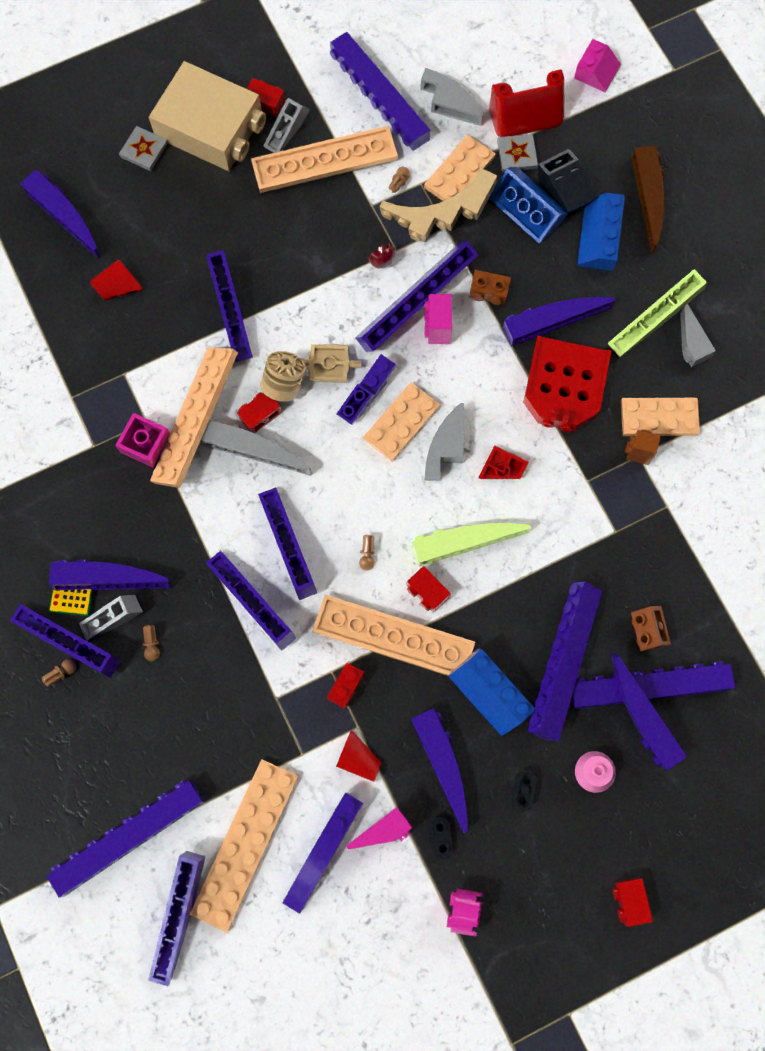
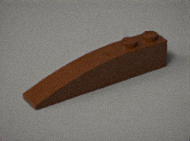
M656 145L637 147L634 149L631 157L650 253H654L658 246L664 214V170L660 167L661 155L660 152H657Z

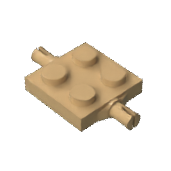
M311 344L309 358L302 359L305 366L309 368L310 382L347 383L349 368H361V360L349 359V348L347 345Z

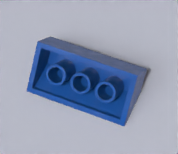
M518 167L507 168L489 197L493 203L539 244L554 232L568 215L560 204Z
M604 193L595 200L585 204L577 266L609 271L614 270L618 259L625 195Z
M476 649L448 675L501 736L521 724L534 712L535 708L482 649Z

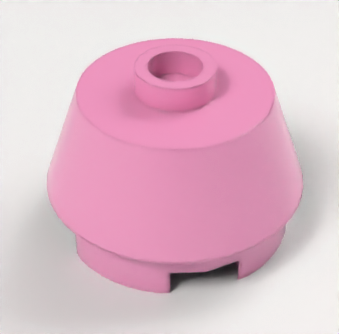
M591 751L578 759L575 766V776L580 786L585 790L593 793L603 792L615 780L616 770L614 763L606 754Z

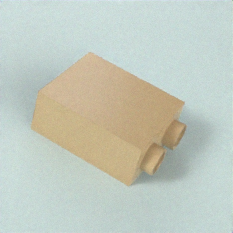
M184 61L149 115V120L154 134L167 139L169 144L230 171L236 160L242 162L246 157L249 149L248 139L253 132L257 134L261 132L266 121V113L262 112L258 94Z

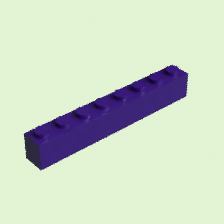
M346 31L330 42L331 57L339 62L341 69L350 75L351 81L360 87L362 94L370 99L372 106L380 111L382 118L391 124L396 134L401 136L405 146H409L414 151L430 140V129L350 34Z
M468 240L458 243L355 337L366 352H373L425 305V301L429 299V294H437L478 256Z
M585 581L572 583L569 589L561 622L558 625V632L552 645L550 659L547 662V669L541 682V689L535 702L533 715L530 719L528 732L546 741H559L602 594L601 590Z
M723 661L713 662L708 667H704V664L691 665L692 669H684V666L673 667L672 671L664 672V669L652 670L651 674H645L644 671L632 673L633 678L648 700L727 691L735 688L731 664L724 665ZM615 674L610 679H605V676L593 677V681H585V678L577 679L571 697L572 709L624 703Z
M181 781L175 786L176 790L170 794L168 792L163 793L157 798L158 802L153 805L150 803L140 809V814L135 817L133 815L127 817L122 821V826L117 829L115 827L109 829L104 833V838L99 841L95 839L87 844L85 851L82 853L77 851L68 857L70 861L64 865L59 863L51 868L52 873L46 877L58 898L65 897L203 804L205 801L192 781Z

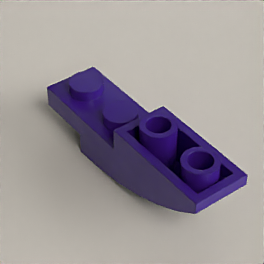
M380 354L361 383L356 385L336 414L353 425L384 388L387 379L397 365Z

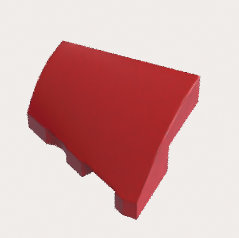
M119 259L90 281L92 287L104 301L115 296H126L128 292H141L143 290Z
M494 445L478 478L521 479L529 462Z
M350 731L336 767L374 782L381 762L355 732Z

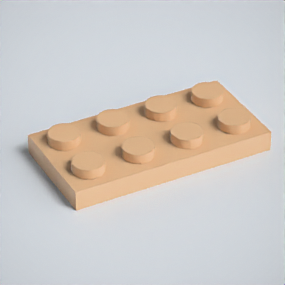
M467 134L427 180L424 188L442 201L450 199L461 192L475 178L481 168L485 170L495 158L496 153Z
M411 382L363 436V440L393 462L439 409L440 404Z
M698 398L621 399L623 436H634L637 430L643 429L660 436H698L700 434Z

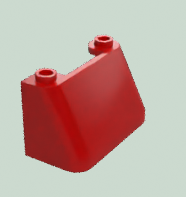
M562 69L551 71L547 75L546 86L513 93L511 86L507 83L492 85L489 113L497 136L523 135L558 127L563 123L565 96Z

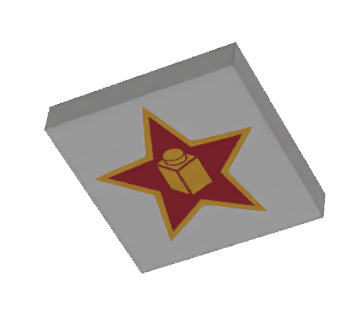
M136 126L119 155L121 158L151 171L166 148L168 141Z
M533 134L499 137L497 139L502 172H505L510 167H518L520 170L537 169L538 162Z

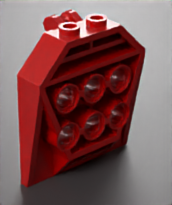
M537 336L523 403L537 423L547 428L558 427L563 431L571 432L597 418L601 408L611 350L607 351ZM545 368H551L554 372H547ZM563 372H570L572 376H566ZM586 375L590 380H585L582 376ZM546 388L549 390V393H543L541 389ZM565 392L568 396L562 397L559 393ZM578 396L585 397L586 401L579 400Z

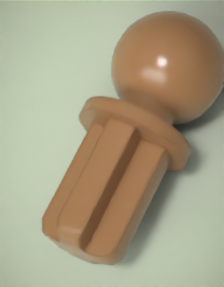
M400 167L397 169L396 174L393 175L392 182L389 185V190H392V193H396L401 186L405 185L406 180L409 179L410 171L408 168Z
M373 535L363 536L362 550L360 551L364 556L361 557L359 565L366 571L371 570L375 564L374 559L371 557V555L375 554Z
M147 625L143 627V646H147L144 651V657L148 661H156L160 656V651L155 645L159 641L156 640L155 626Z
M73 659L64 660L60 668L56 665L54 670L42 677L43 683L46 686H50L60 679L64 680V674L70 675L77 670V663Z

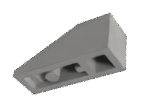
M287 98L263 147L273 153L283 151L302 126L309 109Z
M687 304L680 313L682 352L684 360L693 367L710 359L716 350Z
M123 595L80 622L79 625L86 641H89L132 620L143 611L135 595Z

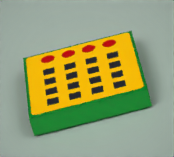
M53 590L49 612L89 616L94 590Z

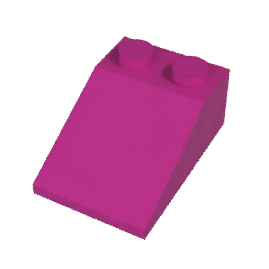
M396 807L346 847L354 849L392 842L398 838L400 841H403L411 834L409 830L412 827Z

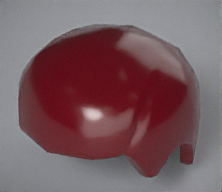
M388 243V247L382 245L367 257V260L377 269L385 268L392 263L395 257L394 247L390 243Z

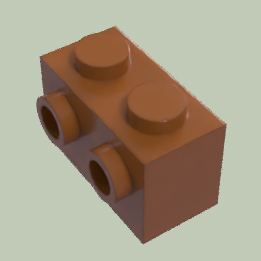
M475 270L469 298H473L475 301H488L494 305H505L511 277Z
M637 430L634 436L631 435L629 442L626 444V460L649 465L657 454L660 435L652 434L649 430Z
M650 606L631 612L632 625L635 628L640 651H651L671 645L661 606Z

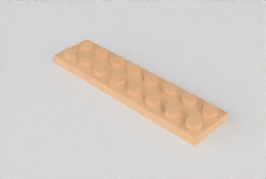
M384 126L251 158L259 191L262 193L398 160V155L389 126Z
M207 348L171 434L168 437V441L153 471L151 482L181 488L238 354L234 349Z
M324 595L312 630L315 634L447 676L472 654L475 645L474 641L328 595Z
M261 759L190 912L191 916L222 931H229L299 776Z

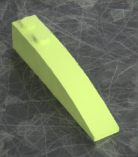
M695 269L692 270L608 342V345L619 357L623 356L705 289L707 282Z
M487 523L446 531L439 529L434 531L433 535L415 537V540L412 541V547L420 567L527 534L531 527L529 524Z

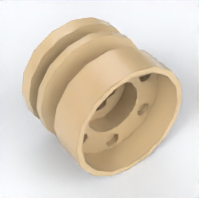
M287 351L271 353L267 357L260 383L262 392L277 401L295 399L298 396L306 366L304 361L299 356Z

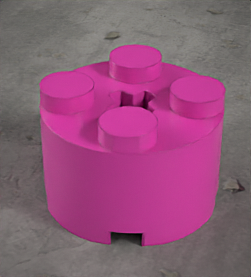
M457 889L456 893H451L450 905L453 906V912L448 914L447 927L451 928L452 933L477 937L478 932H474V927H479L482 902H478V897H482L483 893Z

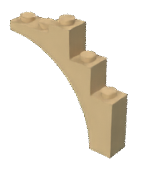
M481 168L475 178L461 192L441 203L425 207H405L382 201L380 211L384 218L388 220L394 219L398 221L399 225L405 228L409 227V235H411L412 239L418 242L420 240L426 242L435 224L442 230L452 231L461 213L468 219L478 220L497 184V175Z

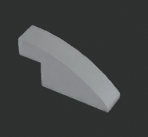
M425 68L421 78V90L434 94L431 112L481 126L483 111L475 99L462 86L449 77Z
M464 403L458 404L447 415L434 435L427 455L424 480L440 481V463H463Z

